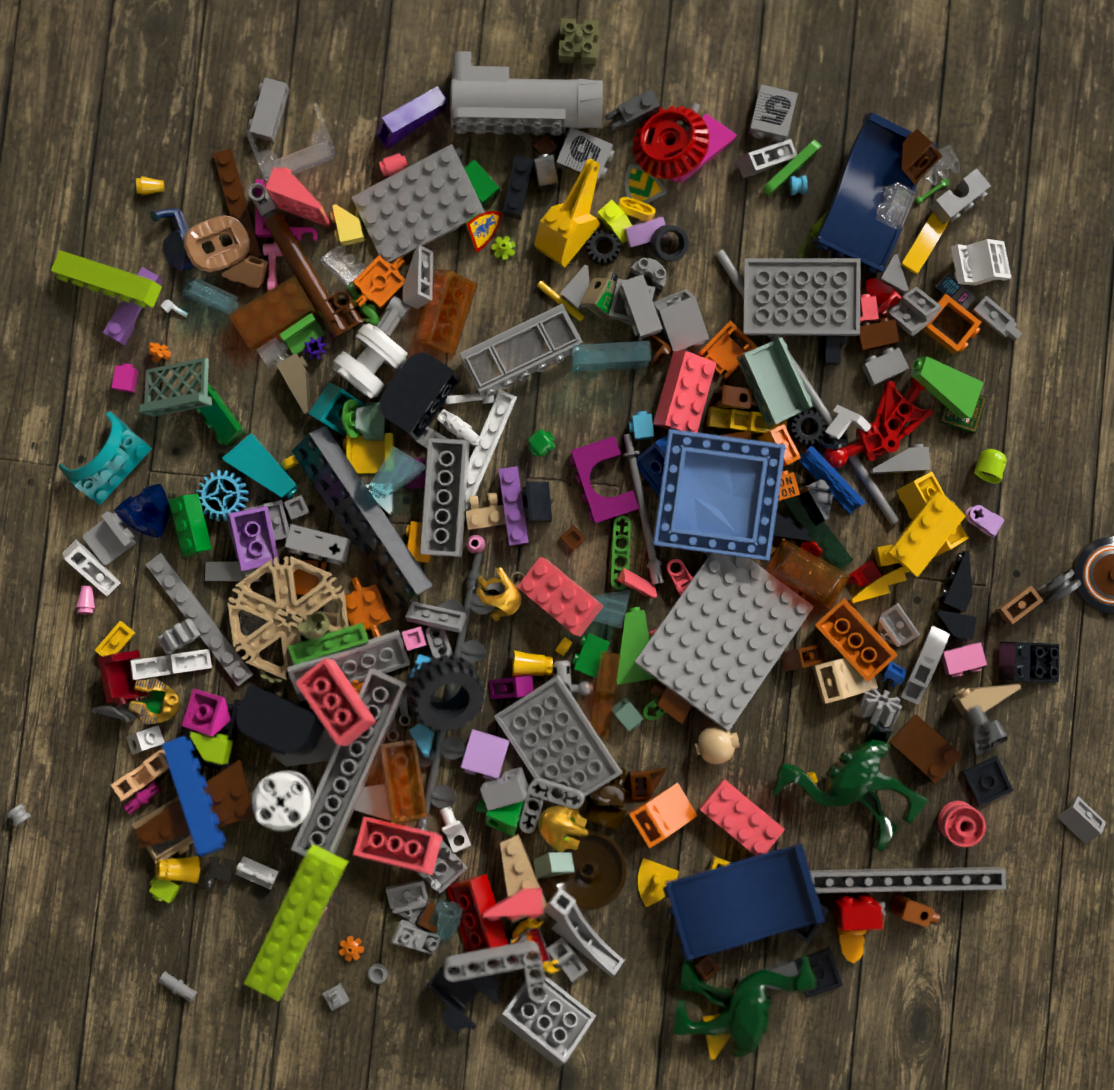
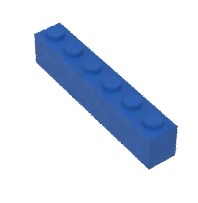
M182 736L162 744L198 855L204 857L225 849L223 844L226 842L225 836L222 831L219 832L217 824H220L219 818L212 811L213 800L210 794L207 795L205 787H207L205 777L200 775L199 769H201L199 759L194 757L193 751H195L193 741Z

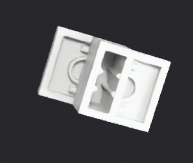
M986 239L970 245L957 244L951 246V259L955 265L956 271L954 274L958 284L976 286L996 279H1011L1004 241Z

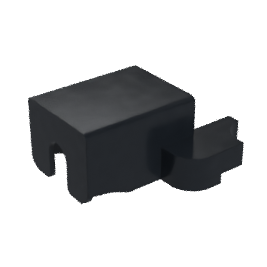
M443 964L427 983V986L448 1005L444 1011L443 1020L457 1034L464 1028L474 1030L477 1027L463 1013V1009L479 991L483 992L495 1004L500 1001L497 996V989L501 983L492 974L450 981L445 976ZM450 967V968H449V970H455V969H457V967Z

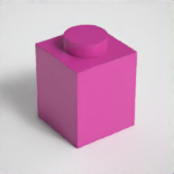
M122 363V366L115 365L112 383L114 390L135 393L139 371L133 368L134 365Z

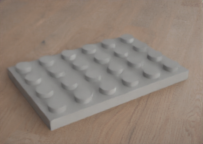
M452 144L352 197L379 256L388 263H392L399 257L402 258L415 251L418 245L425 246L465 225L469 219L478 213H485Z
M745 258L744 335L859 336L861 258Z
M559 675L494 716L534 779L542 778L582 791L584 796L622 774L621 769ZM549 786L546 789V795L548 793V790L550 789ZM553 789L552 795L555 798L562 797V792L559 789ZM566 792V796H565V798H564L563 800L566 801V799H567V797H568L567 795L569 794V792ZM577 795L569 797L573 799L574 803L578 801ZM550 802L552 806L559 805V804Z

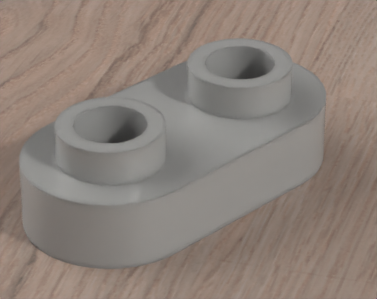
M429 626L426 630V636L433 656L439 658V651L444 649L446 651L443 655L446 654L447 657H450L452 649L445 629ZM439 632L440 635L438 637H434V633Z

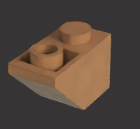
M249 255L237 264L227 268L222 273V277H226L232 282L244 283L250 288H259L264 282L268 261Z

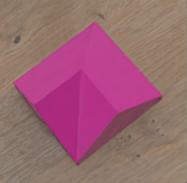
M193 688L182 726L214 736L231 720L225 698Z

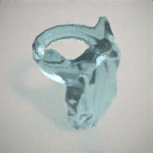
M440 899L434 911L438 914V934L444 940L451 938L456 933L462 917V909H460L459 904L453 901L447 903Z

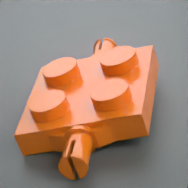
M378 256L353 281V284L362 293L355 301L356 305L361 307L369 300L382 309L404 285L405 278L400 275L398 269L405 261L399 257L391 264Z
M358 577L351 579L354 591L345 596L347 616L351 626L363 622L365 630H371L373 638L380 637L378 626L383 622L391 620L379 587L377 584L361 587Z

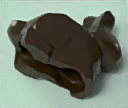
M620 768L622 774L614 778V783H606L589 794L590 798L594 801V805L624 808L625 794L631 793V786L625 780V768Z

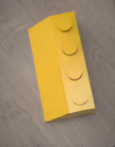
M933 472L896 490L912 520L934 492L939 491L945 496ZM961 524L957 526L934 557L951 550L969 539Z
M936 491L891 546L887 554L918 577L965 518V515L952 501L939 491Z

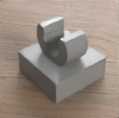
M341 983L323 992V996L332 1011L350 1000Z

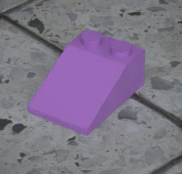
M268 506L226 514L230 536L241 571L261 567L270 559H272V564H274V558L278 557Z

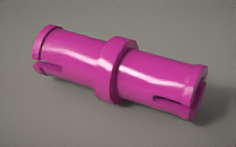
M153 781L144 790H139L134 798L123 805L126 811L129 809L127 813L133 814L143 804H148L149 799L162 790L159 785L156 787L157 782Z

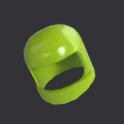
M995 449L983 450L978 458L974 473L986 482L992 484L1000 483L1007 462L1006 456ZM982 472H986V473L992 474V475H994V476H996V477L983 474Z

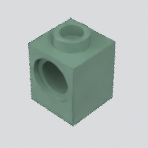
M626 697L610 709L628 731L638 727L641 720L644 719Z

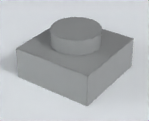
M303 495L284 502L291 520L310 513Z

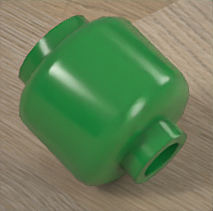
M539 429L528 438L529 444H527V447L535 457H544L555 448L553 441L556 438L549 430L545 432L543 429Z

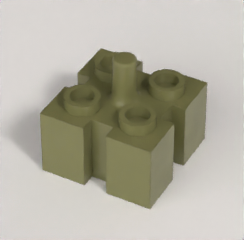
M561 18L558 63L573 64L574 59H581V64L596 65L598 20H584V24H576V19Z

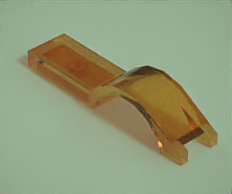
M601 652L591 725L597 734H604L605 739L608 740L612 714L610 709L613 707L620 654Z

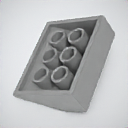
M545 975L546 997L539 1002L533 1001L529 996L525 979L497 1019L550 1062L559 1067L567 1061L596 1015ZM536 987L533 990L537 991L540 987Z

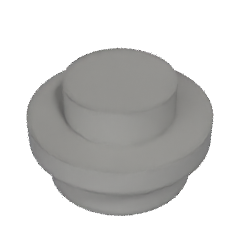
M374 964L368 971L370 981L375 984L384 982L388 975L386 967L382 964Z

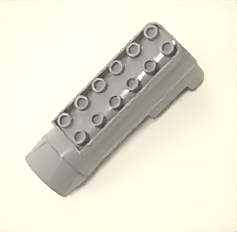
M470 51L453 53L450 121L451 127L456 133L475 132L477 134H484L486 132H493L495 134H504L505 132H512L516 135L523 133L561 135L565 133L566 127L577 129L602 128L603 80L510 79L509 67L473 66Z

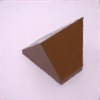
M667 768L629 771L632 801L651 799Z

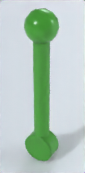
M943 179L941 184L922 197H917L915 199L916 204H921L925 198L940 188L947 187L949 181Z

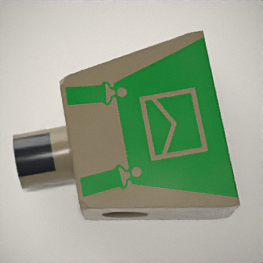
M610 271L606 273L605 278H594L581 301L582 305L602 320H616L609 316L618 275Z

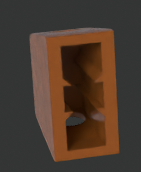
M895 893L889 910L890 913L903 920L924 927H929L930 923L938 924L940 915L934 912V908Z

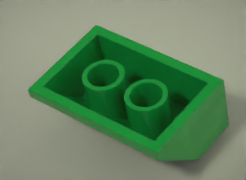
M208 383V397L212 398V405L195 408L198 414L202 413L205 416L204 422L210 430L212 428L217 433L215 438L218 442L229 447L247 433L214 387Z
M182 495L170 499L168 507L181 559L212 550L199 495Z

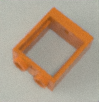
M945 294L938 301L942 308L940 312L947 305L972 326L957 344L931 324L940 312L922 330L954 355L958 351L962 352L968 346L966 341L969 337L974 338L980 331L978 326L981 324V321Z

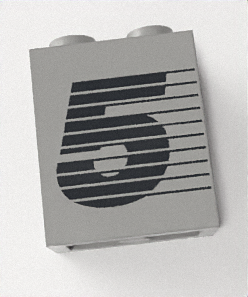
M761 84L749 133L756 138H770L771 141L776 143L786 141L798 93Z
M570 128L557 159L556 167L560 169L568 167L581 173L585 162L588 159H593L600 164L596 181L598 184L600 178L604 180L608 169L605 168L607 161L611 162L615 151H612L613 144Z

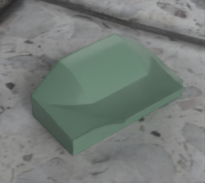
M367 402L364 406L356 408L355 428L363 434L366 441H384L385 416L381 412L380 402Z

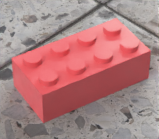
M673 351L653 424L667 430L673 429L697 433L717 363L688 351Z
M539 557L517 586L518 589L577 636H581L604 607V605L560 569L542 557Z
M324 658L295 682L337 745L348 746L376 723V720L334 660Z
M723 778L699 806L702 812L755 856L766 853L785 830Z
M364 817L353 855L362 859L433 875L443 837L433 832Z

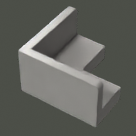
M519 767L505 771L502 778L483 783L481 792L487 809L492 810L525 800L529 785L523 768Z

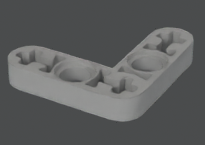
M542 778L534 779L527 792L519 824L520 829L525 833L535 831L544 800L577 809L582 806L585 800L584 794L578 789ZM537 784H541L540 788L542 789L539 792H537L536 787H534ZM549 786L550 789L548 790V793L546 795V789ZM559 789L562 792V797L555 798L552 795V790ZM566 792H569V794L567 795L568 797H567L566 801L563 800V799L565 798V796H566ZM574 795H577V796H578L577 799L580 800V801H577V803H574V802H573V799H572V798H569V797H573ZM529 802H537L539 808L537 810H531L529 808ZM530 815H533L531 819V824L533 825L529 828L525 822L529 819Z

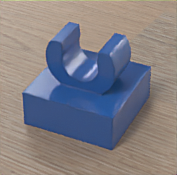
M890 662L885 666L883 682L890 678L893 680L892 687L896 686L897 682L901 684L905 679L906 669Z

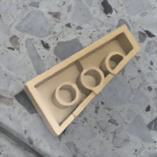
M519 833L515 834L514 837L510 836L501 840L500 846L508 897L521 889L541 888ZM542 892V905L544 909V907L547 905V901ZM519 915L518 919H511V922L514 923L526 918L527 915Z

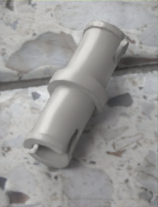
M166 971L158 980L159 983L172 990L174 995L178 994L190 1003L198 993L185 985L183 980L174 978Z

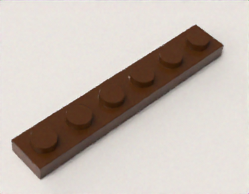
M230 148L213 153L230 216L242 223L250 239V251L246 257L251 255L262 258L233 150Z

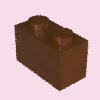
M883 318L878 320L876 324H870V322L861 323L860 335L856 336L859 353L897 345L900 339L895 319Z

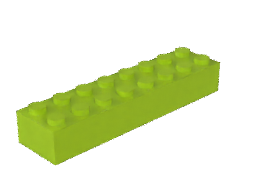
M315 844L310 847L246 978L245 985L278 1002L280 1001L348 861Z

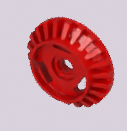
M669 106V109L661 108L659 109L660 112L650 114L648 120L644 119L641 128L637 129V135L633 139V152L638 165L648 175L659 179L679 178L694 170L706 156L710 144L708 127L699 113H695L691 108L686 109L684 106L679 108ZM676 122H685L688 125H690L691 128L688 131H686ZM655 130L652 143L648 145L649 137ZM675 138L676 141L673 145H666L668 139Z

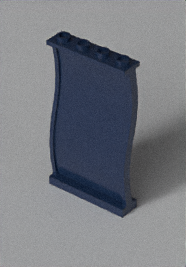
M871 112L865 114L863 118V124L846 160L830 208L817 236L812 242L817 244V248L820 250L834 252L833 255L837 258H861L860 266L866 267V271L869 273L877 274L886 270L885 266L899 238L918 182L916 184L912 183L902 170L903 142L912 132Z
M801 843L670 881L667 880L665 881L666 886L663 887L665 898H670L671 906H668L671 918L675 917L677 922L674 925L676 936H681L682 944H679L682 956L686 955L687 960L739 946L783 931L825 922Z

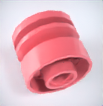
M958 800L949 802L942 807L938 814L937 823L939 830L957 846H973L984 836L986 825L983 816L966 802Z

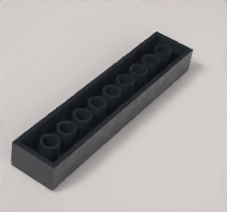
M324 426L309 433L292 450V453L379 581L381 587L391 599V602L397 610L417 599L433 585L327 427Z

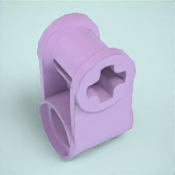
M980 505L970 507L965 512L966 521L991 537L996 536L1004 522L1002 517ZM974 511H977V514H976V515L978 516V518H974V517H975V514L973 513Z

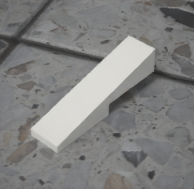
M209 649L129 661L132 680L212 668Z

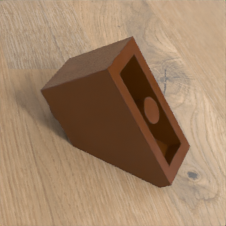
M821 644L793 649L781 654L784 671L801 669L825 662Z

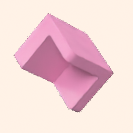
M422 627L402 632L407 651L427 646Z

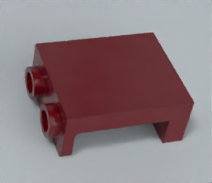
M139 650L98 657L107 703L115 702L117 706L126 704L127 700H129V703L131 701L138 702L141 701L140 697L147 696V692L139 693L138 690H135L136 680H132L129 661L140 658Z

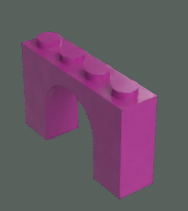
M615 436L571 450V456H569L571 466H576L578 472L575 474L577 484H582L584 490L581 492L583 502H588L590 510H587L590 521L594 520L595 524L639 510L634 491L614 497H603L597 494L590 484V473L597 464L621 455Z

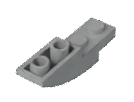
M933 625L931 626L900 697L919 704L950 635L949 632Z

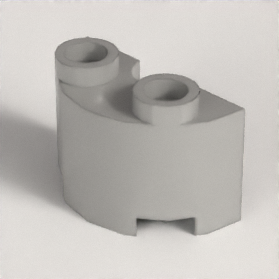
M641 258L633 264L630 273L635 276L643 274V276L650 277L652 280L651 285L663 291L666 282V270L658 261L651 258Z

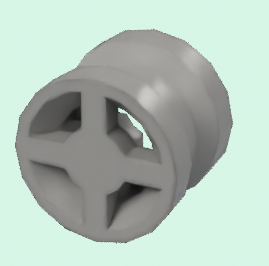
M23 804L18 805L6 814L7 818L13 821L15 828L31 817L30 813H26Z

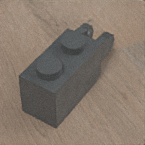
M652 89L618 105L617 109L609 112L604 117L606 120H611L620 116L621 120L610 126L612 131L623 126L628 128L649 118L650 114L658 113L660 104Z

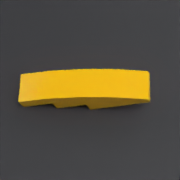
M932 212L901 265L917 275L949 221L943 224L935 213Z
M709 407L708 427L741 432L750 431L757 434H765L783 424L787 427V419L767 427L762 414L759 412L728 410L716 407Z
M902 566L883 575L849 599L850 604L890 593L888 585L906 581L905 573L910 571Z

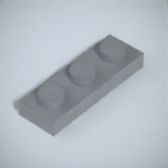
M413 601L406 614L408 622L459 633L467 618L464 612Z

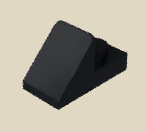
M878 721L876 725L869 723L864 742L873 739L887 743L893 732V726L884 727Z

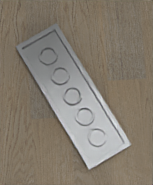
M399 630L371 639L366 643L287 667L299 702L307 699L295 682L324 658L334 660L351 685L353 680H358V682L364 681L370 669H375L385 674L409 666L410 663Z

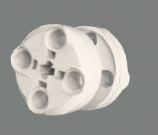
M368 323L362 325L355 336L366 347L356 360L342 351L333 361L332 368L362 394L372 399L377 397L385 386L374 373L383 363L397 370L400 365L406 362L408 353L378 327Z
M283 770L267 776L258 784L253 794L252 804L257 820L266 827L278 831L296 827L304 821L309 813L312 800L316 794L312 781L298 771ZM298 784L301 785L302 791L298 788Z

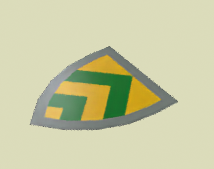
M629 164L625 178L627 197L647 204L667 193L658 178L648 175L640 166Z

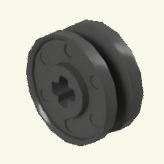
M1073 569L1062 572L1037 589L1039 594L1049 592V595L1044 599L1046 605L1060 600L1082 584L1079 579L1069 581L1075 573Z

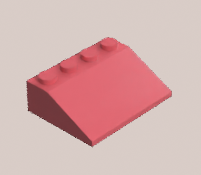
M274 167L265 189L276 207L330 228L331 223L321 204L298 181L291 171L284 167H280V169Z

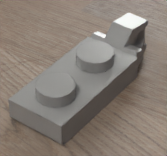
M985 296L973 309L977 316L1003 337L1009 336L1012 340L1016 341L1022 335L1015 328L1017 325L1014 322L1015 319L988 296Z

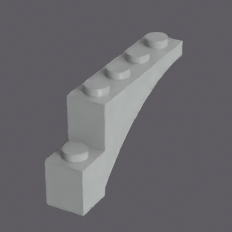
M559 889L543 909L556 920L551 929L611 977L615 976L625 960L616 954L590 927L575 903L576 900L562 889Z

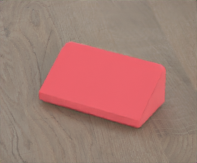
M625 568L621 570L617 579L618 582L647 598L657 597L655 585Z

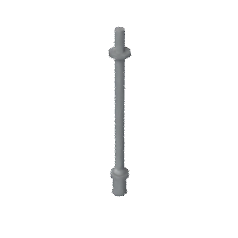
M626 434L623 436L627 453L623 454V457H628L639 506L649 556L647 568L650 570L652 585L664 583L660 567L662 562H659L656 557L636 461V455L640 454V452L634 451L631 434Z

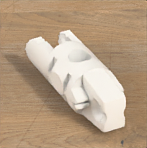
M444 409L438 415L437 419L449 432L455 434L460 440L465 439L472 445L480 444L481 439L479 435L472 430V426L461 418Z

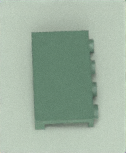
M782 337L736 357L767 427L813 407L812 399L806 392L804 381L799 376L795 361L791 358L788 346Z

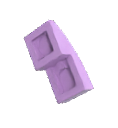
M658 217L648 222L638 223L625 228L629 247L650 242L654 231L660 226L665 225L664 217ZM666 232L662 237L668 236V233Z

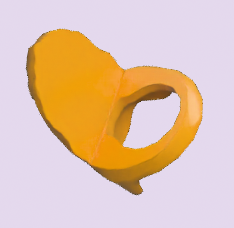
M838 926L842 953L848 961L855 963L864 953L863 935L866 934V930L843 931Z

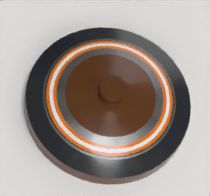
M1105 537L1090 542L1078 553L1072 568L1075 572L1072 576V581L1079 579L1082 583L1075 591L1087 606L1098 612L1111 614L1114 613V537Z

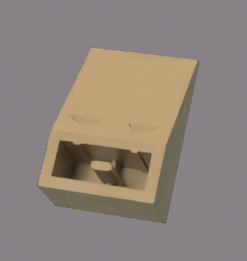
M845 657L812 666L821 701L824 704L870 691L871 688H878L875 676L867 682Z

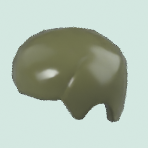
M323 612L306 615V621L298 623L300 634L310 640L320 639L329 628V619Z

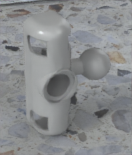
M556 660L553 662V678L559 675L568 687L571 695L572 692H580L584 696L592 693L593 685L589 681L585 680L579 684L571 685V665L568 660ZM566 666H569V674H567ZM554 667H557V674H554Z

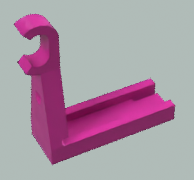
M256 179V183L265 187L263 179ZM261 188L256 189L255 198L262 196L263 190ZM255 206V234L257 238H273L267 226L265 229V216L262 217ZM289 227L299 242L302 240L301 235L303 233H312L315 242L318 239L314 228Z

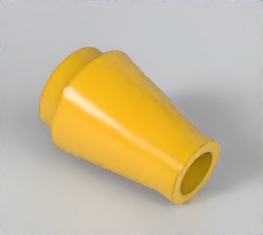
M142 176L141 178H136L137 194H142L143 196L164 192V181Z

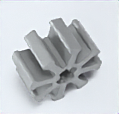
M186 619L182 623L174 625L172 629L163 632L161 636L157 637V640L166 655H170L176 650L184 648L186 644L195 641L200 636V633L192 620Z
M871 688L870 693L865 691L858 709L861 710L860 715L863 718L872 717L870 723L876 725L877 721L880 720L884 727H889L891 722L895 724L902 708L899 705L900 699L898 697L888 698L890 692L884 690L881 695L877 688Z

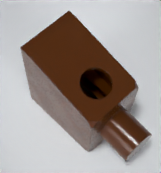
M723 385L714 390L713 407L746 411L750 407L758 408L751 389Z
M654 681L650 692L658 696L655 703L682 724L692 705L665 685L663 686Z

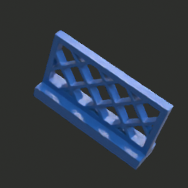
M812 446L800 455L801 458L797 461L816 481L824 478L826 484L830 487L833 498L848 514H851L865 503L864 499Z

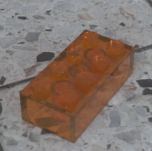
M293 276L231 313L229 317L248 348L254 351L279 336L283 331L310 313L314 315L317 312L298 280Z

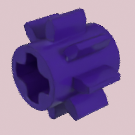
M311 336L309 343L304 342L307 346L304 353H310V360L314 357L321 360L320 356L322 354L327 355L324 350L327 344H321V337L314 340ZM312 346H318L320 349L313 351L311 348Z

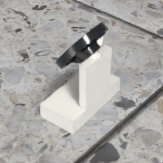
M837 405L833 410L837 416L825 431L828 435L821 439V445L828 449L842 448L848 444V437L843 435L849 425H853L865 432L870 429L871 425L861 415ZM841 439L845 440L843 443L837 444ZM824 441H829V443L834 445L826 444Z

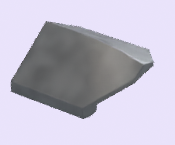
M115 702L93 708L91 713H99L122 719L125 722H131L136 719V716L129 711L125 704L116 706Z

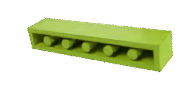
M59 250L51 269L57 275L56 278L67 283L70 280L72 284L83 288V285H85L87 289L98 293L100 290L106 296L113 298L115 295L121 301L126 303L133 301L135 305L145 308V306L153 308L162 286L151 279Z

